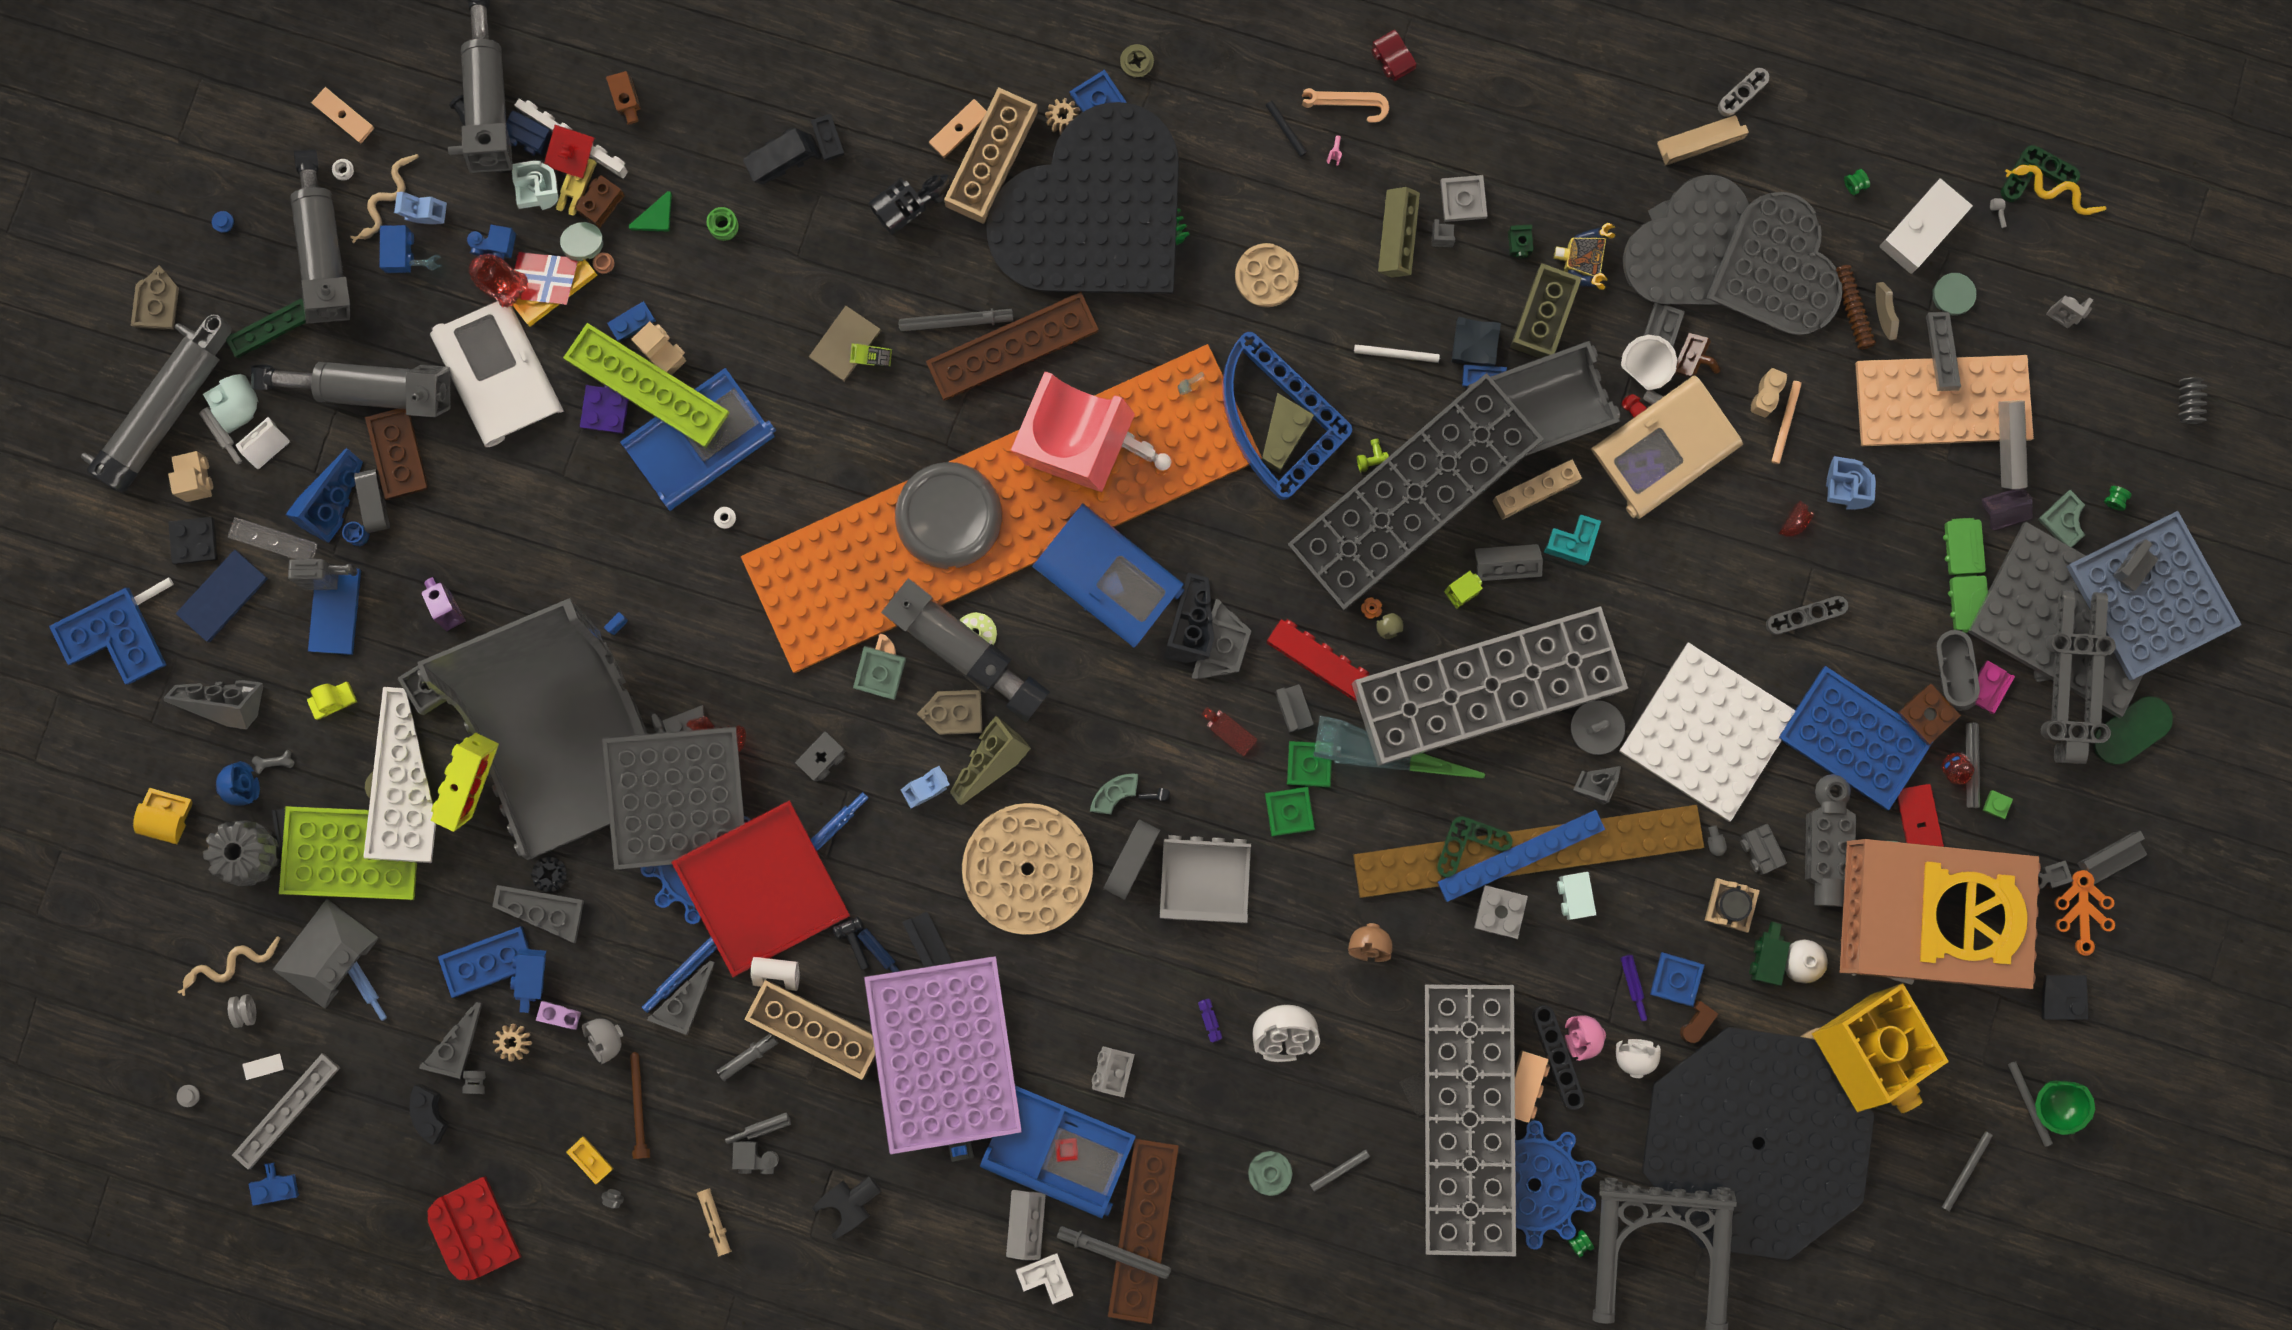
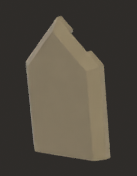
M160 265L135 286L131 318L132 327L174 330L179 288Z
M981 690L938 691L917 715L939 735L982 733Z

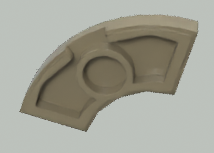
M1884 282L1876 283V307L1879 321L1887 338L1894 340L1898 334L1899 319L1893 306V291Z

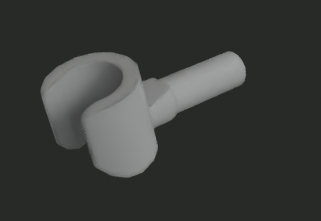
M1994 198L1990 201V209L1998 210L2001 228L2007 227L2004 217L2005 201L2001 198Z

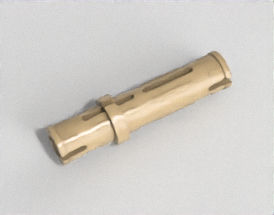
M709 1188L698 1192L697 1195L710 1230L709 1237L713 1238L717 1255L721 1256L732 1251L725 1232H727L726 1228L722 1226L710 1191L711 1189Z

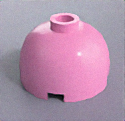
M1574 1016L1569 1018L1565 1024V1028H1569V1035H1565V1041L1571 1056L1578 1057L1577 1060L1579 1061L1597 1056L1604 1046L1606 1039L1605 1030L1592 1017Z

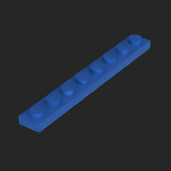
M1594 810L1458 872L1451 877H1447L1437 882L1445 901L1448 902L1605 830L1597 811Z

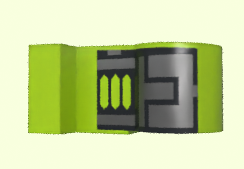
M852 343L850 363L890 366L892 349Z

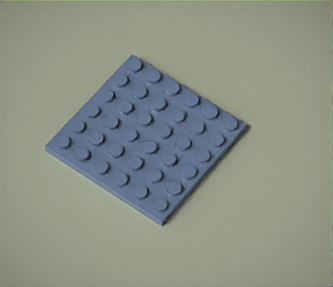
M2178 511L2066 566L2090 609L2091 598L2094 592L2107 593L2106 636L2111 637L2115 641L2116 648L2114 654L2129 681L2242 625ZM2147 539L2153 544L2148 551L2156 556L2158 561L2135 591H2131L2114 578L2113 575L2135 545Z

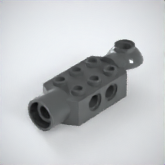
M1831 774L1824 776L1816 784V799L1821 807L1806 814L1805 880L1815 885L1814 906L1843 907L1847 841L1856 840V814L1846 808V804L1851 796L1850 785L1843 777ZM1832 786H1835L1839 791L1837 797H1833L1830 793Z

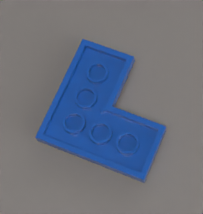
M124 588L49 626L68 665H72L107 647L125 684H130L166 666L129 588Z

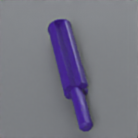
M1626 955L1620 959L1632 1001H1636L1641 1021H1646L1647 1016L1642 1002L1644 994L1633 955Z

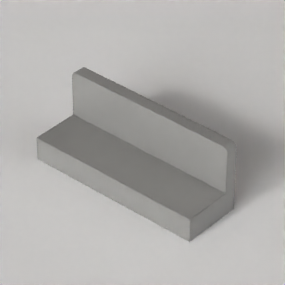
M1012 1190L1007 1257L1021 1260H1040L1045 1194Z

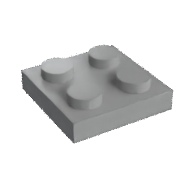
M1483 175L1442 178L1440 180L1444 222L1487 218Z

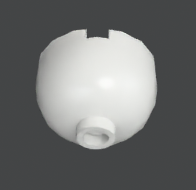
M1799 940L1791 943L1785 966L1787 976L1799 983L1815 982L1827 970V954L1814 941Z
M1628 1039V1044L1623 1045L1622 1041H1619L1616 1044L1617 1063L1631 1077L1642 1078L1643 1075L1653 1072L1658 1066L1661 1049L1659 1045L1655 1048L1653 1047V1042L1646 1040Z

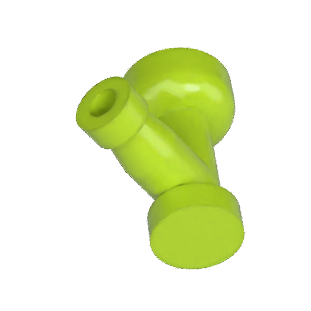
M1379 439L1371 440L1374 457L1357 456L1360 473L1367 471L1369 466L1381 464L1389 457L1387 452L1382 453Z

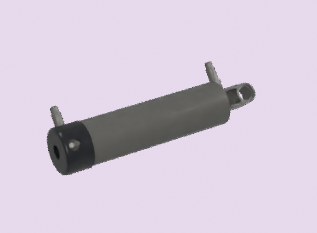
M218 315L208 316L196 332L179 323L175 325V329L185 337L103 450H100L95 458L87 453L81 454V458L89 464L87 468L88 473L120 494H124L140 469L220 359L215 357V355L225 343L227 337L230 336L232 328L228 322Z

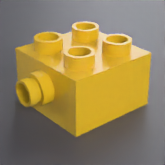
M1903 983L1869 995L1812 1033L1857 1112L1890 1102L1892 1106L1897 1105L1900 1113L1916 1108L1922 1103V1099L1918 1095L1920 1089L1917 1083L1949 1062Z

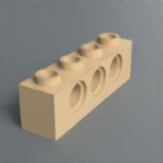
M1572 459L1496 496L1493 503L1503 520L1579 483L1582 477Z

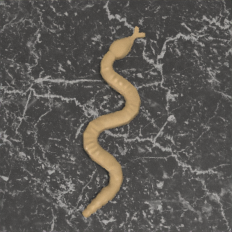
M418 154L401 158L392 166L391 175L398 187L395 193L379 192L370 197L367 210L375 225L373 228L363 229L356 237L351 236L350 238L353 239V243L357 239H369L380 230L382 218L376 209V203L378 201H396L397 192H405L406 186L398 172L399 168L419 157Z
M276 937L264 955H258L251 948L244 945L234 947L229 952L227 968L224 974H218L205 965L196 966L185 976L183 989L178 991V993H182L185 996V990L196 981V975L201 972L214 982L224 983L230 980L235 973L236 957L239 954H244L256 963L267 961L274 954L280 937Z

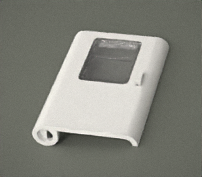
M508 299L497 301L445 325L441 323L432 328L433 331L430 333V336L445 366L450 367V376L485 447L495 446L512 432L555 413L564 412Z

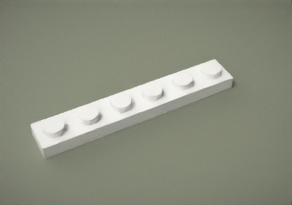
M518 99L514 105L519 113L551 129L552 132L554 125L572 130L563 122L561 125L555 122V118L546 111L544 113L537 110L538 107L528 100L524 102ZM596 145V147L592 146L591 159L621 178L626 176L628 171L624 166L625 163L616 156L611 158L607 155V151L599 145Z

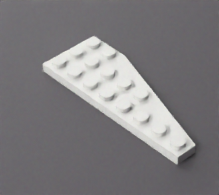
M383 687L364 859L432 863L436 823L430 821L433 812H431L433 803L408 695L403 688Z

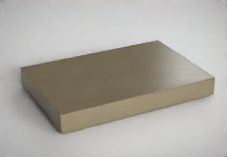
M845 306L809 358L845 382L857 365V363H850L852 343L871 346L881 332V329Z

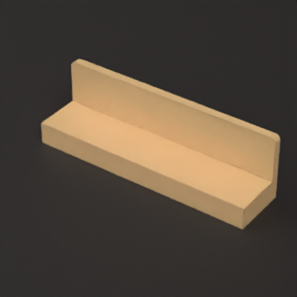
M1734 115L1658 141L1657 145L1666 166L1742 140L1749 132L1746 125L1740 126L1737 116Z

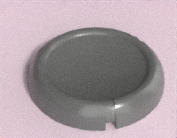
M954 462L937 463L918 471L903 486L896 502L895 524L903 545L919 561L937 568L948 569V567L953 566L960 568L979 560L994 545L1002 525V506L997 491L993 488L991 482L976 469Z

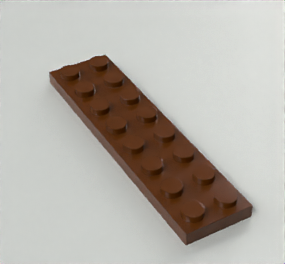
M1080 292L931 358L926 363L943 401L1093 335L1099 332V329Z
M1135 1138L1118 1248L1161 1264L1179 1145ZM1116 1261L1108 1317L1152 1324L1159 1277Z

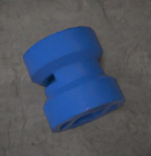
M357 522L347 523L342 530L343 538L355 546H362L369 540V533L365 531L364 526Z

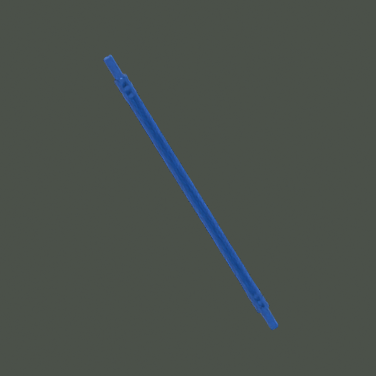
M863 792L848 807L845 806L811 839L816 851L854 816V812L868 799ZM712 937L656 989L657 992L642 1006L644 1011L648 1013L663 998L666 999L717 949Z

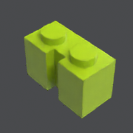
M1469 571L1450 584L1444 592L1455 608L1458 609L1479 594L1483 589L1481 587L1483 583L1477 574H1472Z

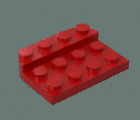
M486 1176L438 1198L429 1207L428 1223L449 1271L457 1279L473 1280L522 1257Z

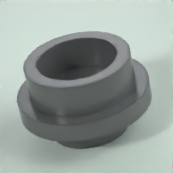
M609 1189L607 1192L602 1193V1203L607 1207L619 1208L620 1204L624 1201V1197L617 1190Z

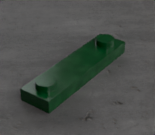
M301 298L228 336L226 341L234 356L239 358L306 323L303 299Z

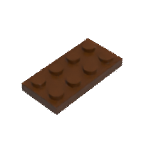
M394 409L365 417L385 499L390 500L429 489L411 415H406V409Z

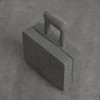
M322 559L289 560L288 579L303 590H337L338 575L356 576L358 571L351 564L330 565Z

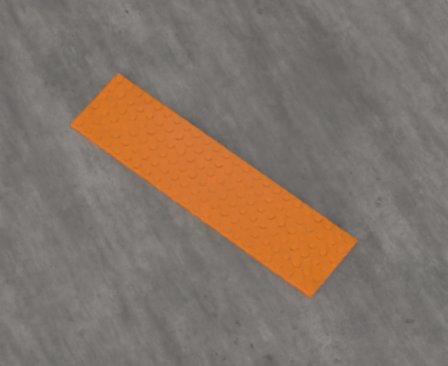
M1209 345L1202 346L1094 395L1112 400L1115 395L1121 397L1135 413L1128 432L1135 436V440L1141 443L1142 441L1150 443L1154 447L1153 449L1156 451V454L1165 453L1169 455L1171 466L1167 470L1157 469L1153 461L1149 462L1121 446L1103 491L1099 492L1026 466L1011 451L1019 430L949 461L970 466L982 473L997 491L1002 506V525L994 545L983 557L972 564L960 568L955 566L948 567V569L937 568L919 561L905 548L896 529L895 507L898 496L907 481L742 555V561L793 673L897 627L895 623L881 612L908 578L931 595L933 600L943 606L1034 564L1082 503L1112 527H1116L1249 466L1250 464L1242 454L1228 423L1223 401V374ZM1236 404L1239 419L1246 436L1262 460V456Z

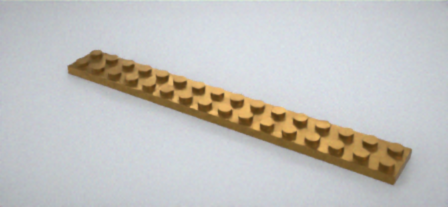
M1697 805L1602 818L1601 821L1605 830L1503 877L1704 848ZM1564 824L1507 832L1513 840L1512 846L1509 849ZM1492 834L1491 839L1488 841L1489 844H1492V840L1498 841L1500 847L1508 844L1505 836L1496 838L1494 837L1495 834ZM1487 835L1477 836V838L1479 840H1485L1487 838ZM1467 840L1455 874L1504 851H1497ZM1445 841L1354 854L1359 897L1438 887L1437 882L1445 879V877L1438 874L1436 869ZM1456 841L1449 842L1448 850L1451 853H1457L1460 850L1459 843ZM1446 853L1444 858H1448L1447 863L1441 864L1445 874L1448 871H1452L1450 867L1451 860L1456 861L1457 857H1450Z

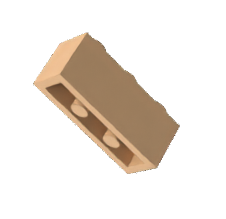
M1520 1051L1515 1067V1119L1529 1123L1530 1119L1535 1118L1537 1107L1534 1105L1536 1099L1542 1095L1544 1086L1541 1085L1543 1077H1547L1550 1065L1547 1064L1548 1059L1524 1051Z

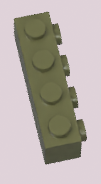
M1408 187L1390 189L1386 193L1378 272L1391 278L1408 276L1412 273L1420 193Z

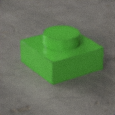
M1992 790L1982 811L2000 819H2005L2013 799Z

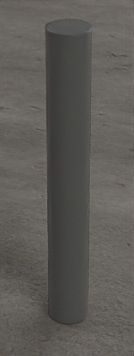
M1365 1149L1311 1183V1188L1314 1192L1368 1159L1370 1155Z

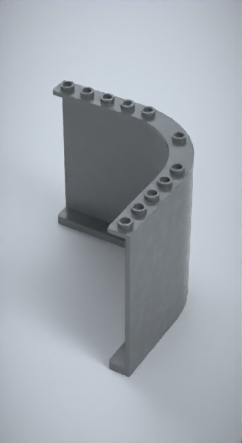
M570 598L417 662L420 669L417 671L420 681L426 683L429 689L432 688L435 694H440L442 699H446L449 705L452 704L465 720L464 725L469 734L478 733L499 743L488 776L493 778L494 785H492L496 797H500L502 802L499 807L503 816L508 818L509 824H507V829L510 835L515 837L517 843L514 844L518 856H522L526 860L532 859L610 825L602 738L648 733L633 696H630L628 690L624 689L623 684L626 683V680L607 643H603L597 627Z

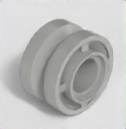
M250 994L242 995L240 999L237 996L229 998L228 1016L234 1028L242 1027L244 1023L247 1026L255 1024L256 1006Z

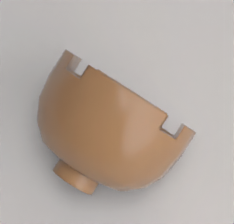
M1369 923L1367 926L1360 927L1354 931L1350 938L1348 951L1351 956L1360 960L1367 961L1368 957L1375 958V962H1384L1391 959L1392 940L1389 934L1381 929L1378 924Z

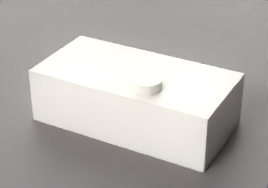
M1940 178L1879 247L1912 274L1973 205Z

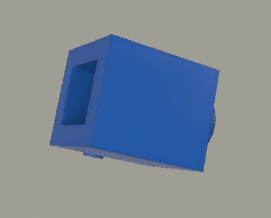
M490 225L489 235L486 239L477 231L471 232L467 237V242L471 247L470 253L476 256H483L484 253H488L492 258L504 260V257L511 258L516 233L512 228Z

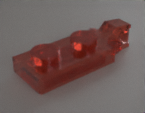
M1207 707L1201 715L1210 721L1207 724L1210 730L1243 757L1256 743L1257 739L1220 710L1215 713Z

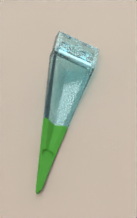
M1324 716L1319 718L1313 757L1334 760V763L1474 778L1485 777V774L1423 753L1378 766L1367 731L1340 719Z

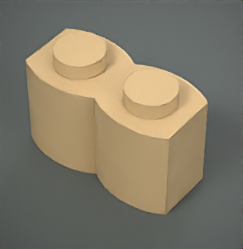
M1772 368L1763 376L1759 383V393L1754 397L1751 404L1752 413L1766 418L1776 408L1779 401V393L1783 390L1787 381L1786 373Z

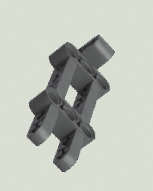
M2061 590L2058 597L2056 634H2052L2046 639V648L2051 653H2055L2051 721H2046L2041 726V734L2047 740L2061 741L2054 748V760L2056 763L2086 764L2089 743H2104L2108 741L2111 735L2109 727L2101 723L2105 656L2115 651L2116 644L2111 637L2106 636L2107 593H2093L2091 598L2089 635L2073 634L2074 591ZM2056 638L2062 640V647L2060 649L2055 646ZM2079 639H2081L2084 642V648L2082 650H2079L2077 647V641ZM2101 640L2106 644L2104 652L2099 649ZM2072 655L2088 656L2084 722L2068 721ZM2053 724L2058 730L2055 736L2050 733V727ZM2074 726L2079 729V735L2076 738L2072 735ZM2097 727L2101 730L2099 739L2094 736V730Z

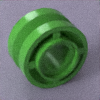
M725 207L715 208L707 217V227L714 238L726 241L732 239L737 234L739 228L738 220L730 209ZM720 221H728L725 227H718V223Z

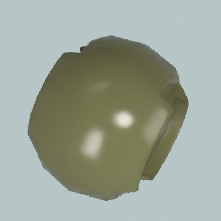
M1390 613L1383 616V620L1377 621L1376 628L1382 638L1391 639L1397 636L1396 633L1403 631L1404 625L1400 616Z

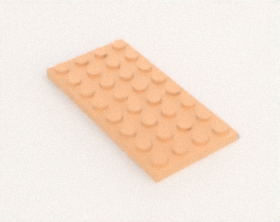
M2027 355L1957 358L1961 383L1959 391H1937L1932 358L1857 361L1855 365L1861 446L2000 442L1998 402L2025 400L2026 441L2034 439Z

